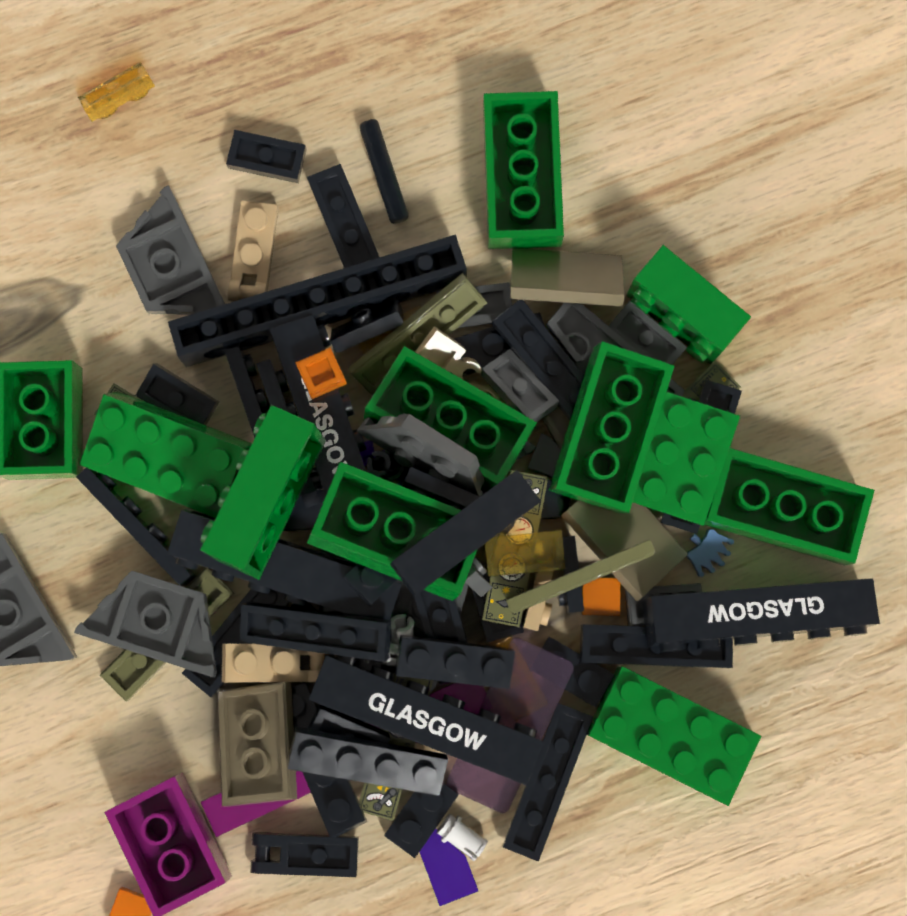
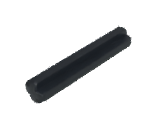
M376 119L364 121L360 124V132L389 220L392 224L404 222L409 217L379 123Z

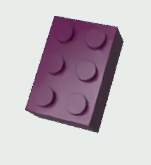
M183 772L104 812L153 916H162L225 884L232 877Z

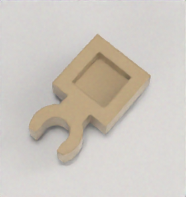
M435 326L415 351L417 354L452 372L468 383L469 381L462 377L466 369L471 368L478 373L482 371L481 366L475 359L469 357L461 358L466 352L464 346Z
M539 565L533 588L550 582L554 569ZM544 601L527 608L522 627L537 632L540 624L547 626L552 604Z

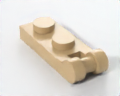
M241 201L231 279L228 285V301L234 302L268 291L279 210L275 204ZM244 276L255 277V286L243 285Z
M222 644V682H316L325 660V655L329 654L259 644ZM300 655H310V670H300Z

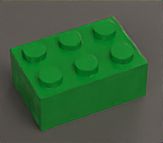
M664 245L660 247L634 278L626 294L630 298L631 303L645 314L652 316L659 322L658 325L674 338L677 337L686 344V351L694 359L701 363L706 361L710 365L751 319L748 313Z
M72 360L0 362V477L7 480L76 478L83 471V466L80 465L83 456V368Z
M666 392L633 503L704 526L740 416Z

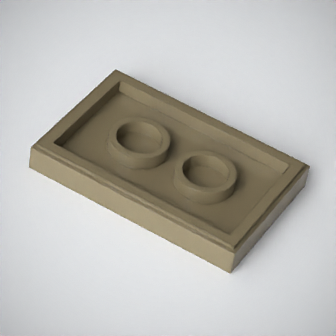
M513 248L510 298L623 306L625 294L622 255Z
M578 500L561 515L600 560L644 541L651 540L655 549L653 556L612 573L636 601L645 596L688 555L647 507L633 502L629 513L619 514Z
M278 682L219 690L218 716L222 806L229 807L297 799L296 770L287 768L294 736L291 683Z

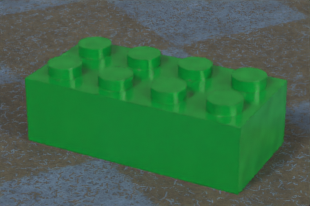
M558 91L484 93L483 124L488 249L561 247L564 237Z
M603 341L594 346L548 491L619 514L629 513L674 365Z
M405 346L365 407L363 419L364 421L365 418H370L377 424L382 416L398 417V415L402 414L412 415L477 456L480 464L479 470L483 473L485 479L481 490L486 492L506 478L537 423Z
M113 392L103 394L80 465L216 518L221 508L218 506L221 493L228 484H233L239 472L236 470L237 461L243 450L246 448L250 449L252 443L124 393Z
M273 405L270 406L267 414L262 413L259 416L253 431L256 437L250 449L246 448L241 453L236 464V470L239 472L233 484H228L222 491L218 506L221 507L215 521L207 523L200 540L203 543L200 549L202 552L258 580L326 442V439L314 423Z
M730 448L704 525L840 565L855 564L875 490Z
M340 462L307 543L402 581L390 563L462 510ZM477 550L424 590L454 601L461 595Z
M617 666L614 677L597 707L587 732L588 736L727 806L730 805L762 737L623 666Z

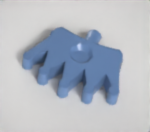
M713 529L707 530L702 540L694 534L690 540L696 546L687 552L688 555L686 557L691 561L698 577H703L704 572H702L701 566L708 569L710 573H714L715 568L712 567L711 561L719 566L725 565L718 552L723 553L725 556H730L731 552L727 551L722 542L732 545L734 540L718 534Z

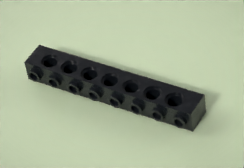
M455 234L168 321L177 356L187 368L226 356L225 350L237 346L241 350H246L272 342L274 340L270 331L271 328L311 315L314 316L317 326L322 324L328 325L351 318L364 309L370 308L374 311L396 300L400 303L443 290L462 273L467 277V268Z

